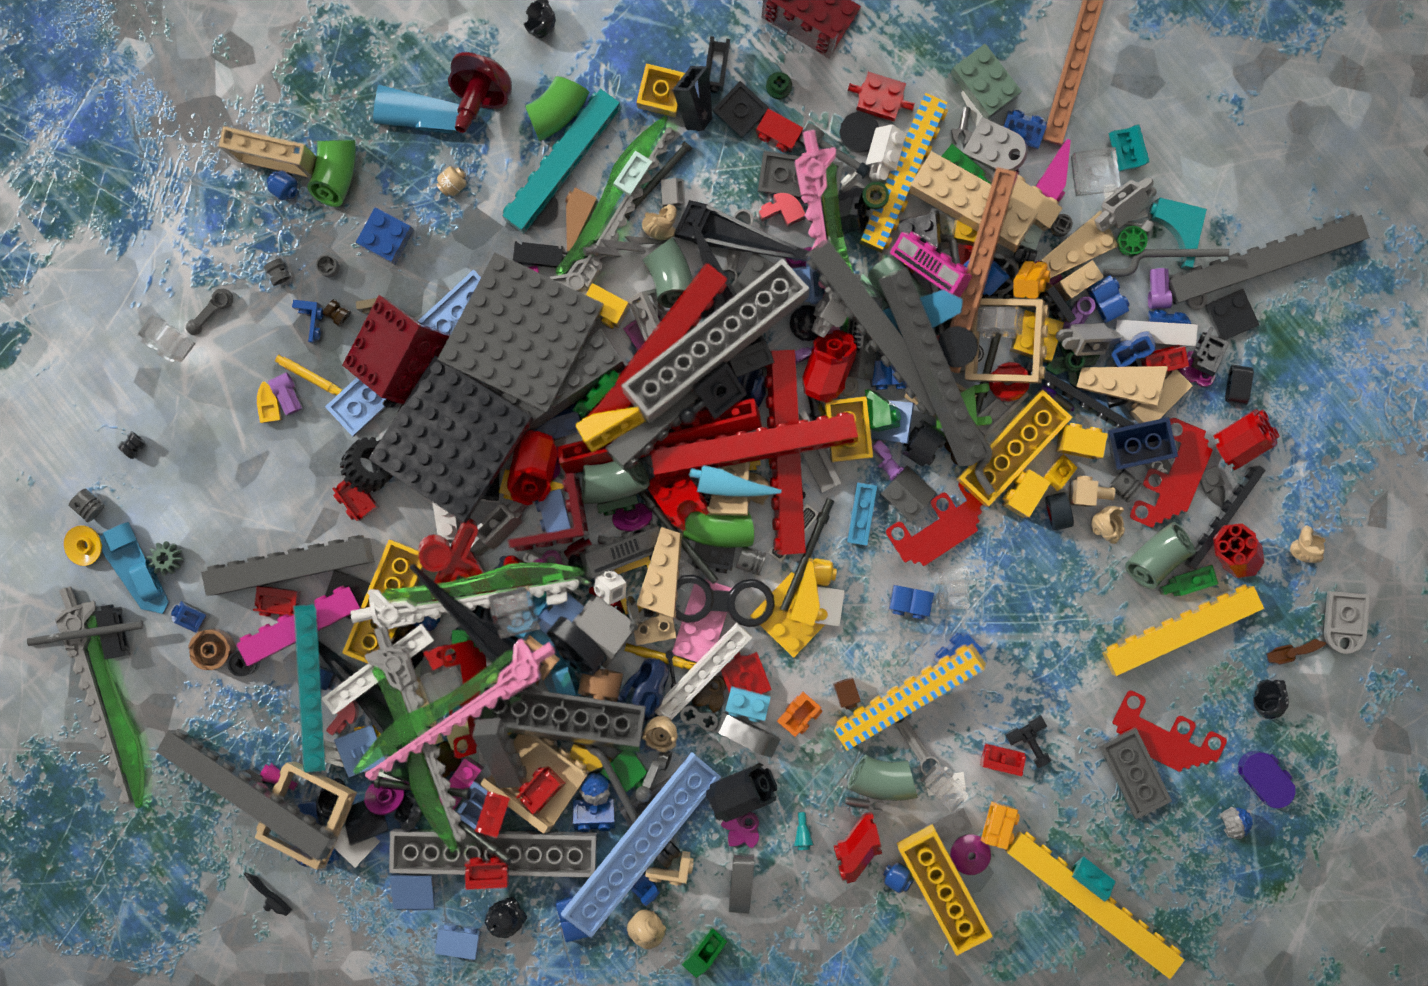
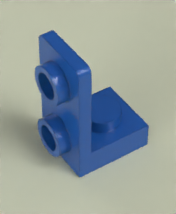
M293 300L292 308L298 310V314L310 315V312H312L308 342L316 344L321 336V328H318L319 320L323 318L321 304L311 301Z

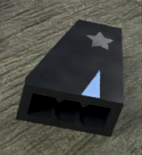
M690 66L673 88V93L686 130L704 131L712 120L708 66Z

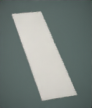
M1117 320L1116 331L1122 337L1120 341L1131 340L1138 333L1149 331L1157 344L1196 346L1198 325Z

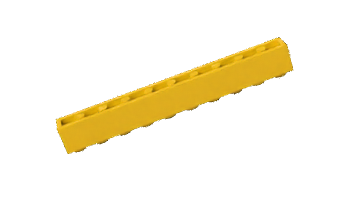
M1019 831L1016 834L1012 845L1005 849L1009 855L1167 978L1171 979L1184 962V959L1180 956L1182 952L1172 944L1170 947L1163 942L1166 939L1157 932L1151 934L1148 931V925L1140 919L1138 922L1132 919L1133 914L1125 907L1119 909L1115 905L1117 901L1112 897H1109L1104 902L1072 877L1074 871L1072 872L1067 868L1068 863L1060 857L1055 859L1051 856L1052 851L1044 844L1041 847L1035 843L1036 838L1026 831L1023 834Z

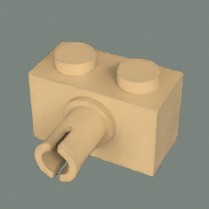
M1076 477V480L1070 481V505L1090 507L1096 506L1097 499L1114 500L1115 488L1099 487L1098 481H1092L1093 477Z

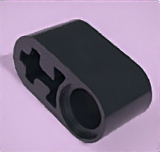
M1234 364L1230 366L1225 402L1241 405L1248 404L1254 374L1252 367Z

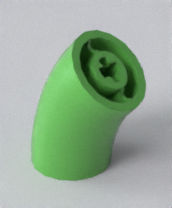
M555 76L549 88L538 99L525 105L539 142L561 130L573 119L590 93L586 88L569 79Z
M356 140L317 141L315 166L307 184V189L319 202L333 207L340 206L343 203L354 173Z
M698 511L692 512L686 520V530L683 531L684 538L715 547H749L754 542V526L749 511L748 516L705 515Z

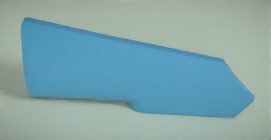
M378 85L373 121L374 124L415 127L417 130L428 132L453 133V131H456L455 122L459 104Z
M946 290L920 297L932 328L962 312L963 299ZM891 308L882 310L902 336Z
M126 522L103 532V535L99 536L102 543V553L142 610L164 614L169 604L168 598L157 574L154 573V567H149L151 562L145 558L130 523Z
M540 629L532 631L530 636L543 646L550 642L555 648L556 653L554 655L560 658L543 681L548 691L583 697V695L578 694L579 683L575 671L567 665L550 638Z

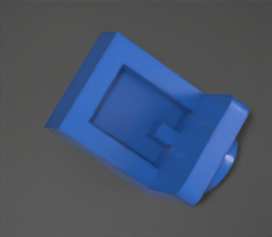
M643 873L630 890L647 906L656 899L660 891L656 883L650 881L649 877H646V874Z

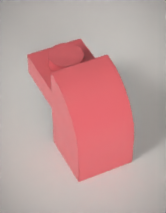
M787 193L775 194L773 196L775 203L769 202L761 206L762 210L758 214L761 221H764L780 213L786 227L805 219V212L800 202L794 196Z
M353 700L337 712V717L326 731L330 735H335L337 732L340 734L347 726L346 721L350 724L356 722L359 715V705L356 700Z

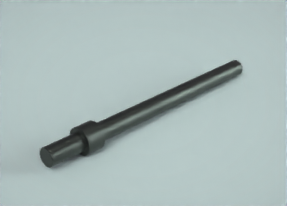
M1004 294L1003 299L1012 298V296L1008 294ZM1009 306L1000 307L982 374H991ZM975 393L977 395L975 399L977 413H980L987 393Z
M646 490L638 493L645 502L647 509L652 511L667 529L679 532L658 506L659 504L654 497L651 498ZM682 535L681 547L712 584L716 583L719 580Z
M826 499L822 511L816 517L817 523L806 546V553H803L780 607L785 612H788L824 524L828 523L829 513L834 503L832 499Z
M426 792L418 793L422 797V801L448 819L442 804ZM461 820L458 823V826L467 835L485 847L490 855L493 857L497 856L506 864L511 862L512 857L501 850V846L496 842L489 841Z

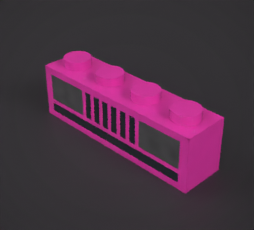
M901 232L890 254L940 289L961 297L973 277L967 273L968 269L959 263L956 265L951 262L952 258L943 252L940 254L935 251L937 247L933 244L922 242L920 240L921 236L915 232Z

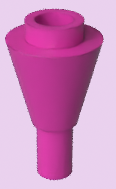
M272 762L269 766L265 764L260 773L263 777L261 781L273 784L278 783L281 776L280 770ZM291 781L289 789L294 791L298 783Z

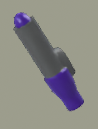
M1045 385L1041 387L1040 390H1044L1067 411L1075 410L1073 404L1057 394L1056 391Z

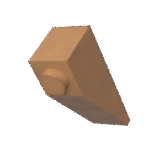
M574 188L573 192L569 191L565 200L567 203V252L570 255L573 254L598 203L596 197L578 188Z

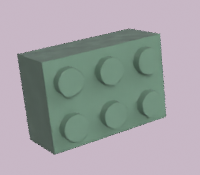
M986 43L954 66L950 72L974 106L986 119H990L1018 98L1022 92Z

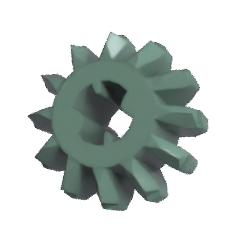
M164 541L163 545L156 543V549L150 548L153 556H147V559L153 561L149 564V567H155L154 573L161 572L162 576H166L168 572L174 574V568H181V565L177 562L184 560L182 557H178L182 550H175L177 547L175 543L170 545L169 541ZM168 556L169 559L168 561H163L162 557Z

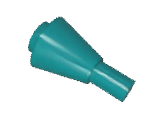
M798 812L799 826L797 827L794 846H798V850H810V846L814 844L806 822V812Z

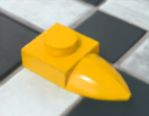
M264 381L261 383L257 393L260 423L280 421L282 418L279 400L273 394L270 386Z

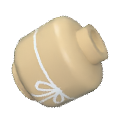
M449 166L437 177L438 183L436 185L444 195L456 196L466 187L465 177L467 175L460 167L456 169Z

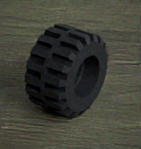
M367 437L361 440L358 439L341 458L340 468H343L340 471L341 475H345L344 481L346 483L349 482L352 489L356 487L358 492L365 490V493L376 492L393 477L392 474L374 462L372 463L376 468V472L368 471L361 463L360 458L369 460L372 452L380 442V440L376 441L374 437H371L369 440Z

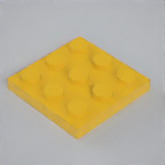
M791 572L772 592L775 601L773 613L760 626L794 658L826 624L814 623V626L790 619L801 581L788 612L780 609L794 577V573ZM766 599L750 615L752 618H756L764 612ZM820 608L822 610L820 620H825L828 613L825 609Z

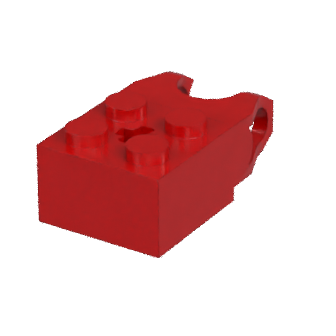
M688 474L657 480L654 477L650 480L648 490L672 525L681 529L682 532L686 530L685 519L690 513L698 511L705 515L709 514L706 500L701 493L697 492L698 488Z

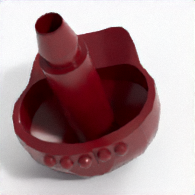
M460 52L453 57L448 84L451 90L462 99L457 109L458 115L456 116L455 130L465 133L472 124V120L477 118L481 107L500 109L507 105L512 93V80L508 72L490 57L470 52Z

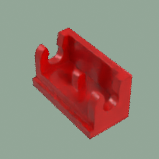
M448 644L423 652L432 670L444 666L441 650ZM456 652L445 656L448 662L453 661L456 658Z
M985 743L980 765L984 768L1023 776L1026 756H1024V752Z
M488 791L475 831L497 838L510 798Z

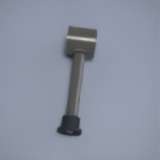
M811 123L806 125L803 132L815 130L818 147L821 149L834 147L822 140L825 133L820 128ZM802 132V134H801L800 137L798 138L797 142H798L800 145H802L803 147H805V142H804V137H803V132ZM835 148V157L857 170L856 172L864 179L870 167Z

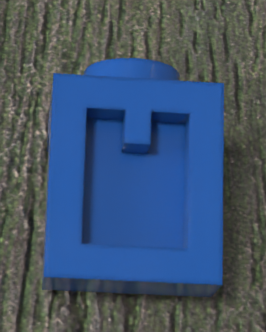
M183 601L179 605L176 604L171 612L172 620L175 624L197 633L206 616L205 613L186 605Z

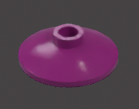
M642 503L635 505L636 509L624 511L623 508L617 509L615 511L616 514L612 516V522L619 530L636 531L649 524L652 519V511H649L645 504Z
M373 782L365 793V805L370 812L376 815H386L395 811L401 805L405 792L403 789L375 788Z
M967 834L959 837L953 843L950 857L959 872L966 875H976L984 871L989 865L991 850L988 844L981 841L980 836ZM969 853H975V858L969 859Z

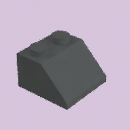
M907 465L879 495L907 522H911L925 508L936 492Z

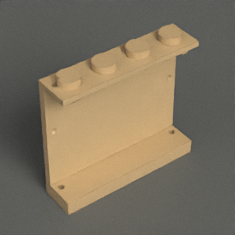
M518 734L514 740V747L516 752L520 754L521 762L527 770V776L524 778L523 784L525 782L529 783L534 778L532 774L539 767L543 768L546 766H550L566 784L537 814H532L521 802V798H516L520 793V787L498 788L492 774L490 777L484 778L480 785L489 792L509 797L508 807L544 834L550 832L590 771L586 768L587 765L584 762L571 758V753L568 750L554 745L555 741L553 739Z

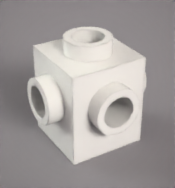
M614 570L606 571L604 574L595 577L594 591L598 597H601L608 605H611L626 598L627 582Z

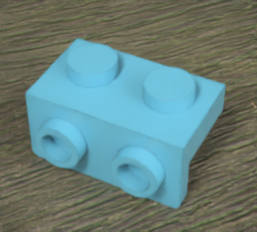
M731 686L725 711L734 717L747 716L749 717L748 720L753 722L765 721L771 696Z

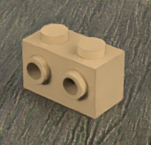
M656 612L655 617H651L649 620L639 624L638 629L634 631L636 645L677 638L673 617Z

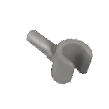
M1144 220L1143 224L1128 221L1125 224L1140 227L1146 234L1150 233L1154 227V223L1149 220Z

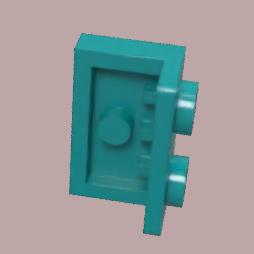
M1139 124L1108 133L1119 172L1137 169L1150 162Z
M1083 856L1073 864L1072 869L1074 873L1072 877L1105 902L1109 899L1116 881Z

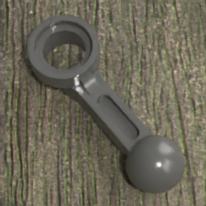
M226 288L215 290L212 294V299H210L208 305L195 319H191L186 323V331L191 335L199 334L202 331V325L217 309H225L232 305V293ZM219 293L225 296L224 304H220L217 300Z
M671 751L660 752L657 761L652 760L642 786L637 788L635 792L636 799L639 802L650 800L652 795L651 787L658 771L667 770L672 758Z

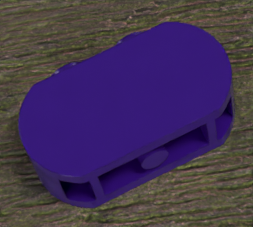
M1256 750L1249 751L1239 760L1238 773L1265 805L1272 808H1283L1293 801L1296 792L1295 785L1291 782L1292 776L1285 769L1282 771L1278 766L1280 762L1273 754L1269 755Z

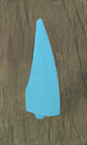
M702 466L701 470L691 469L690 477L699 478L697 489L699 493L748 497L779 494L782 491L742 479L721 469Z

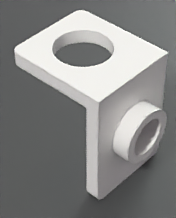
M856 171L852 175L848 174L841 181V192L851 190L853 187L865 188L856 178L858 174Z
M561 571L542 576L543 583H548L551 578H557L559 581L564 580ZM562 587L561 591L557 594L546 590L547 605H559L567 601L566 587Z

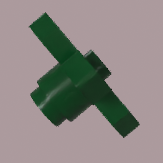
M1061 341L1059 348L1063 357L1053 358L1045 369L1053 375L1067 371L1068 383L1077 388L1081 369L1094 366L1100 355L1076 356L1071 349H1065L1062 346L1063 341ZM1070 359L1075 361V365H1072Z

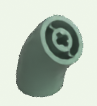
M673 237L642 260L653 279L657 301L666 308H671L693 280L686 258Z
M894 256L881 260L868 273V280L888 305L889 303L878 279L893 271L907 268L902 261ZM907 268L919 298L929 295Z
M615 461L598 465H584L582 473V503L598 504L630 497L647 489L650 481L645 467L640 461L633 468H628L625 471Z
M1171 522L1141 546L1126 562L1125 568L1137 583L1146 588L1154 589L1174 569L1195 554V546L1185 530L1176 522Z
M864 755L853 770L847 786L853 792L879 800L901 801L918 798L908 760L889 762Z

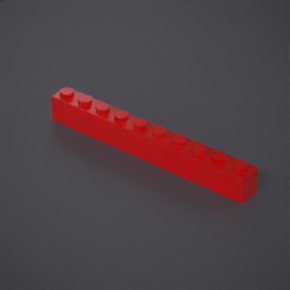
M705 263L619 374L615 385L595 405L587 417L596 413L623 410L634 406L624 395L622 385L688 334L687 331L691 326L695 327L702 318L699 315L704 309L707 311L714 303L713 297L717 293L721 294L726 288L727 284L725 282L727 278L710 264Z
M795 350L770 351L774 363L765 367L767 368L765 387L768 388L766 407L769 408V416L767 417L768 429L776 428V425L783 423L793 425L799 421ZM797 453L770 458L769 467L772 469L770 487L782 490L779 494H773L771 499V507L774 510L775 517L772 519V527L775 530L776 536L773 540L774 550L776 554L780 555L806 553L801 455Z
M755 399L735 403L716 419L712 418L707 410L700 411L696 414L693 423H681L678 427L671 428L668 431V436L662 441L658 440L653 445L654 448L651 451L659 446H667L669 448L674 447L675 444L680 442L691 444L702 438L712 440L719 435H727L728 437L740 431L748 432L761 428L760 411ZM584 440L558 446L559 464L566 474L583 472L584 465L612 462L614 460L607 454L606 448L613 441L594 452L590 451ZM648 453L647 455L643 454L641 457L651 455V453Z
M842 412L837 414L836 417L820 416L814 421L799 420L793 425L783 423L771 429L761 427L756 429L755 432L740 431L735 433L734 436L719 435L712 440L702 438L691 444L680 442L675 444L674 447L669 448L667 446H659L650 453L654 475L657 480L689 474L691 469L701 470L702 466L721 468L858 442V433L854 413Z

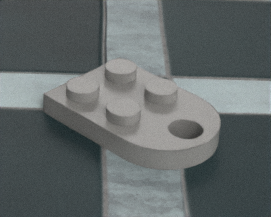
M982 117L963 153L995 170L997 167L1015 171L1025 162L1028 147L1025 140L1018 133ZM1019 151L1020 157L1017 160H1011V154Z
M1327 591L1324 638L1331 649L1339 653L1349 654L1358 651L1364 645L1367 638L1370 595ZM1346 637L1349 640V646L1343 649L1340 646V641Z

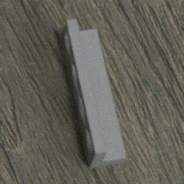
M656 289L642 291L627 300L645 341L660 323L658 316L662 320L667 314L664 306L660 305L657 301ZM649 295H651L654 304L651 302Z
M806 411L799 413V420L810 421ZM825 449L802 452L821 493L841 484Z

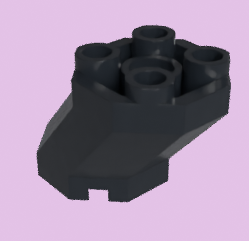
M854 188L828 198H821L827 240L856 230H865L869 221V216L865 214L866 210H870V208L867 207L863 200L864 188Z
M758 763L710 784V789L706 791V797L711 804L715 818L719 821L728 822L776 801V796L773 797V795L777 791V784L771 770L768 768L763 769L761 767L763 764Z

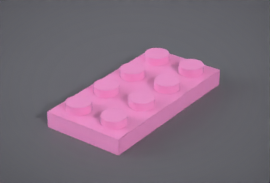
M706 580L713 590L730 591L732 589L718 583L712 584L709 580ZM697 584L693 586L685 614H695L705 604V592ZM710 611L705 618L698 622L686 623L682 621L672 650L674 655L698 662L718 642L727 612Z

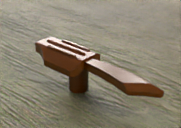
M1313 639L1295 648L1291 644L1276 647L1269 653H1266L1268 663L1284 664L1293 662L1296 659V655L1314 652L1325 646L1326 642Z

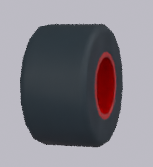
M1066 492L1046 496V508L1052 529L1057 531L1073 527V513Z

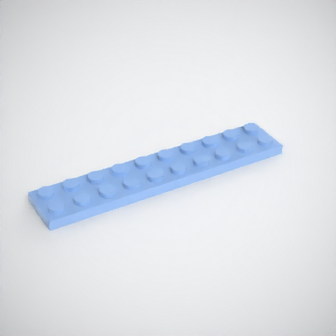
M472 270L417 322L451 335L481 277L475 270ZM355 378L325 406L353 437L386 408L382 404L385 399L377 395L358 378Z
M691 752L561 912V915L592 938L705 798L706 791L710 789V784L719 780L721 776Z

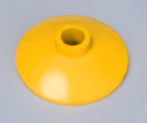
M79 525L71 528L65 535L64 550L67 557L73 563L87 566L97 561L100 557L102 543L95 530L88 526Z

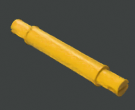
M280 354L275 359V362L280 366L324 389L326 392L338 395L343 390L333 384V382L315 374L291 359Z
M626 643L624 651L636 654L635 656L660 659L669 665V661L665 656L666 653ZM677 656L672 658L673 666L681 669L690 670L696 664L685 660V658Z

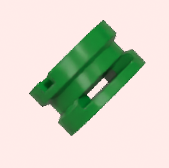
M1130 226L1120 232L1116 242L1121 254L1132 257L1146 248L1148 238L1143 229L1137 226Z

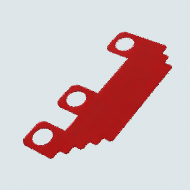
M1171 418L1170 423L1171 425L1179 423L1183 428L1179 436H1174V440L1180 442L1181 446L1177 453L1178 457L1175 458L1169 474L1151 468L1148 470L1143 481L1145 488L1160 494L1156 506L1137 500L1130 513L1132 520L1151 528L1154 527L1156 522L1162 523L1164 518L1171 519L1173 514L1179 515L1181 510L1184 512L1188 511L1213 451L1212 448L1207 446L1209 440L1204 437L1206 434L1205 430L1177 418ZM1152 474H1158L1162 479L1161 484L1157 487L1149 484L1148 479ZM1138 506H1145L1148 509L1146 518L1141 519L1136 516L1135 510Z
M958 483L959 489L967 499L966 502L956 507L949 495L943 492L931 500V506L940 519L914 536H911L905 525L899 521L887 528L886 535L905 563L912 560L914 564L920 562L922 566H926L978 531L976 524L980 522L978 515L982 513L980 507L983 504L971 493L966 492L961 483ZM940 498H945L949 503V507L945 511H940L936 506L937 500ZM896 527H900L904 531V537L901 540H895L892 537V530Z
M472 640L447 645L441 650L445 667L459 664L461 666L465 699L450 703V716L453 714L452 711L456 705L464 707L479 697L482 682L486 683L488 679L486 656L473 646ZM449 649H453L456 652V658L453 662H448L445 658V654ZM471 715L467 719L469 734L456 737L453 741L456 758L477 753V744L473 738L475 717ZM460 740H465L468 745L464 753H459L457 750V744Z
M1132 690L1126 693L1112 721L1114 725L1118 726L1117 733L1122 734L1135 727L1150 757L1178 772H1181L1184 767L1190 769L1191 765L1199 767L1200 763L1207 765L1210 760L1218 761L1227 743L1225 737L1211 731L1207 734L1200 748L1188 742L1196 727L1195 722L1184 716H1178L1169 732L1139 717L1146 702L1144 696ZM1131 696H1136L1140 699V706L1136 709H1131L1127 704ZM1181 721H1186L1190 725V730L1187 734H1180L1177 730V725ZM1212 737H1217L1221 741V746L1217 750H1212L1208 746V741Z

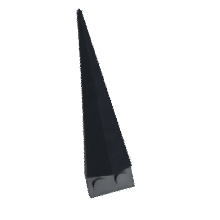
M689 200L674 232L676 238L691 241L697 245L692 226L694 221L710 247L808 261L805 255L810 252L756 229L708 204Z
M693 221L692 226L703 266L705 263H708L727 278L696 222ZM728 278L725 282L727 284L726 288L721 294L717 293L712 299L714 300L715 311L737 295ZM761 335L729 360L734 375L738 378L773 364L774 359L767 342Z
M415 564L409 566L500 673L513 663L514 645L517 643L515 640L466 608Z
M318 640L319 654L342 683L359 671ZM376 683L355 699L387 744L395 752H398L418 738L406 704ZM427 723L426 726L429 729H432V727Z

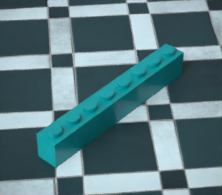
M601 88L597 93L594 92L591 95L586 108H582L578 112L577 119L573 125L569 124L564 131L565 135L561 140L558 139L554 143L549 156L545 155L538 170L536 172L533 171L529 175L528 183L524 188H519L515 194L516 198L514 201L508 203L503 209L504 214L502 216L504 220L522 234L526 233L621 110L620 102Z
M314 604L293 606L304 772L324 771L325 754L316 608Z

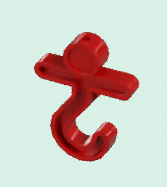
M469 519L467 523H461L451 546L446 538L436 534L428 535L419 543L418 557L420 564L428 571L438 572L434 582L447 593L450 592L457 576L465 577L476 594L497 591L493 588L470 550L478 534L477 523L473 519ZM514 555L507 556L503 561L506 574L515 580L511 589L531 586L532 580L528 577V567ZM430 592L432 601H438ZM510 598V602L506 605L494 601L493 606L489 609L502 613L514 611L524 605L527 599L520 601Z

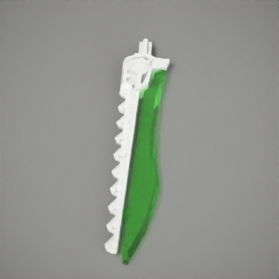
M554 563L508 564L476 576L439 583L438 585L452 597L539 583L537 585L455 598L470 611L476 609V605L488 609L493 606L494 601L503 605L509 603L510 598L524 601L527 599L528 594L540 598L546 590L554 594L559 593L562 587L574 591L578 588V579L572 578L547 583V581L584 575V569ZM426 586L398 589L388 588L383 593L379 590L370 589L368 591L370 607L351 611V619L353 623L373 619V622L379 628L386 626L387 629L415 624L416 622L420 623L424 620V616L438 619L441 617L442 612L448 613V611L439 601L417 604L418 602L436 600L435 596Z

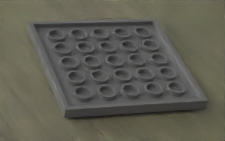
M494 252L437 360L548 414L604 304Z

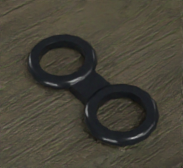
M692 574L683 575L677 581V589L686 583H694L704 590L706 596L703 608L695 614L682 613L675 606L676 619L686 623L698 622L705 618L710 611L728 612L731 618L739 625L755 627L765 623L774 610V595L771 589L759 580H742L735 584L730 591L713 590L706 580ZM753 587L764 593L766 607L760 616L748 619L738 614L735 609V600L740 591Z

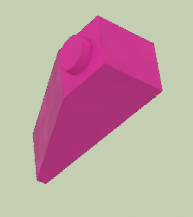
M1068 138L1036 184V187L1042 191L1043 195L1047 198L1052 197L1060 202L1065 194L1062 190L1066 186L1071 140Z
M467 756L449 780L450 787L459 789L469 788L484 767ZM439 795L436 801L443 805ZM452 796L456 799L455 806L452 807L453 810L458 806L462 797Z

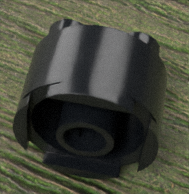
M922 419L919 421L922 425L919 428L915 426L910 432L908 443L903 444L906 449L901 450V454L920 466L926 464L930 466L936 457L934 453L938 448L943 447L947 438L944 437V432Z

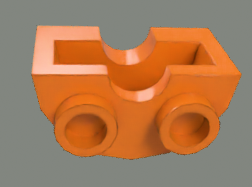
M802 691L785 709L786 711L778 718L777 722L796 737L799 733L803 734L810 726L807 724L811 718L816 720L823 710H821L822 707Z

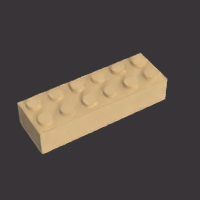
M931 151L910 184V193L972 229L979 230L991 184ZM1011 196L998 243L1015 253L1035 222L1038 211Z

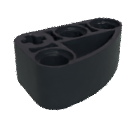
M560 616L547 631L548 637L567 665L575 672L594 676L606 662L607 657L600 647L583 630L567 618Z

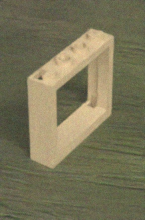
M224 126L222 128L218 147L235 161L276 171L283 170L289 174L311 178L316 156L305 144ZM295 147L300 148L299 154L294 153Z
M981 299L972 329L978 340V346L981 306L1036 307L1032 375L977 374L978 348L974 360L966 365L965 380L974 382L1042 384L1044 373H1046L1045 366H1043V358H1046L1047 355L1044 338H1047L1048 335L1045 317L1049 316L1046 302L1040 299Z
M296 761L286 762L281 768L280 779L273 787L272 793L285 797L295 773L338 795L339 798L327 827L332 829L333 834L339 837L357 792L316 771L304 772L303 765ZM259 822L256 828V839L316 870L326 868L334 849L333 846L326 859L317 861L298 848L270 835L271 829Z

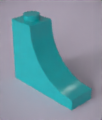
M1161 197L1152 202L1149 214H1152L1151 221L1157 222L1168 229L1175 237L1180 249H1198L1207 209ZM1181 257L1180 269L1190 270L1193 268L1195 257Z

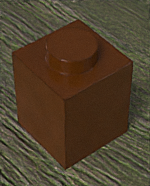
M853 677L833 683L840 707H845L846 710L857 707V703L861 702Z

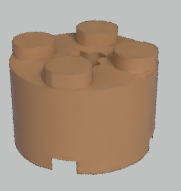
M216 628L198 632L189 643L190 660L196 667L202 670H215L225 667L228 657L236 650V644L232 637L226 631ZM209 646H214V653H210L211 648Z
M600 668L594 676L582 674L578 694L592 695L595 699L605 700L606 698V700L617 702L623 673Z

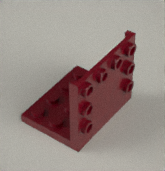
M763 0L761 17L830 59L860 11L861 6L852 0Z
M378 295L342 366L381 398L404 404L434 356H440L450 334L420 324L386 297Z
M569 473L565 474L566 479H562L564 492H567L569 495V500H566L567 511L572 513L574 528L509 539V548H515V551L533 550V545L536 548L553 546V542H556V544L573 543V538L589 536L578 475Z

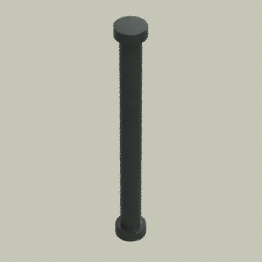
M684 141L681 144L682 147L643 188V196L633 200L635 209L684 155L693 150L688 143ZM632 212L624 215L627 220L630 219Z
M381 776L374 780V787L379 789L387 787L439 794L436 785L423 784L420 789L403 781L383 779ZM450 787L447 790L451 796L463 797L464 800H469L471 796V788L465 787V789Z

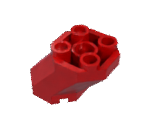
M833 330V334H826L824 338L818 336L813 341V349L802 376V385L807 396L824 403H829L844 391L845 382L857 352L853 335L841 330Z
M1255 409L1213 435L1214 440L1217 438L1219 440V443L1216 444L1217 450L1226 464L1234 465L1232 469L1236 470L1277 445V438L1280 435L1277 429L1268 422L1269 417L1266 411Z
M530 430L522 436L515 447L507 480V488L513 501L524 505L533 504L532 501L538 500V502L544 501L551 491V481L558 456L555 440L551 435Z
M1243 523L1223 525L1213 538L1215 556L1221 562L1223 568L1235 578L1255 576L1265 563L1263 547L1256 538V533Z
M872 812L864 813L846 838L838 840L837 845H833L837 861L841 860L842 864L838 865L842 881L846 880L847 884L855 882L872 858L882 854L880 849L881 843L876 823L873 822L874 816Z

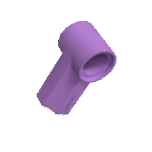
M1151 269L1150 291L1148 293L1149 309L1171 308L1172 293L1169 290L1168 269Z
M1090 297L1077 299L1071 310L1076 319L1071 323L1064 321L1062 329H1070L1072 324H1084L1095 309L1094 300ZM1082 301H1086L1089 305V309L1086 312L1080 308Z
M288 372L268 381L273 394L278 397L286 416L303 409L295 393L293 380Z

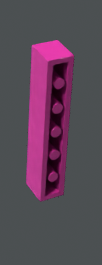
M343 585L333 590V595L329 597L323 595L314 600L317 632L351 615V611L360 609L350 587L345 588ZM286 614L277 619L278 623L272 626L266 624L258 629L259 633L253 636L249 633L239 638L240 642L236 645L247 666L250 667L295 644L294 615L289 617Z

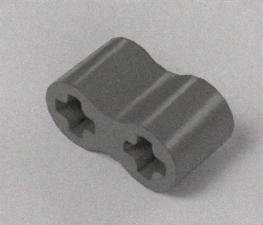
M690 704L681 710V720L686 724H698L706 731H712L718 725L717 715L712 711L702 712ZM689 709L693 710V714L695 715V717H691L690 720L686 719L687 715L684 714V712H688ZM711 716L714 724L710 723L709 726H706V722L703 719Z

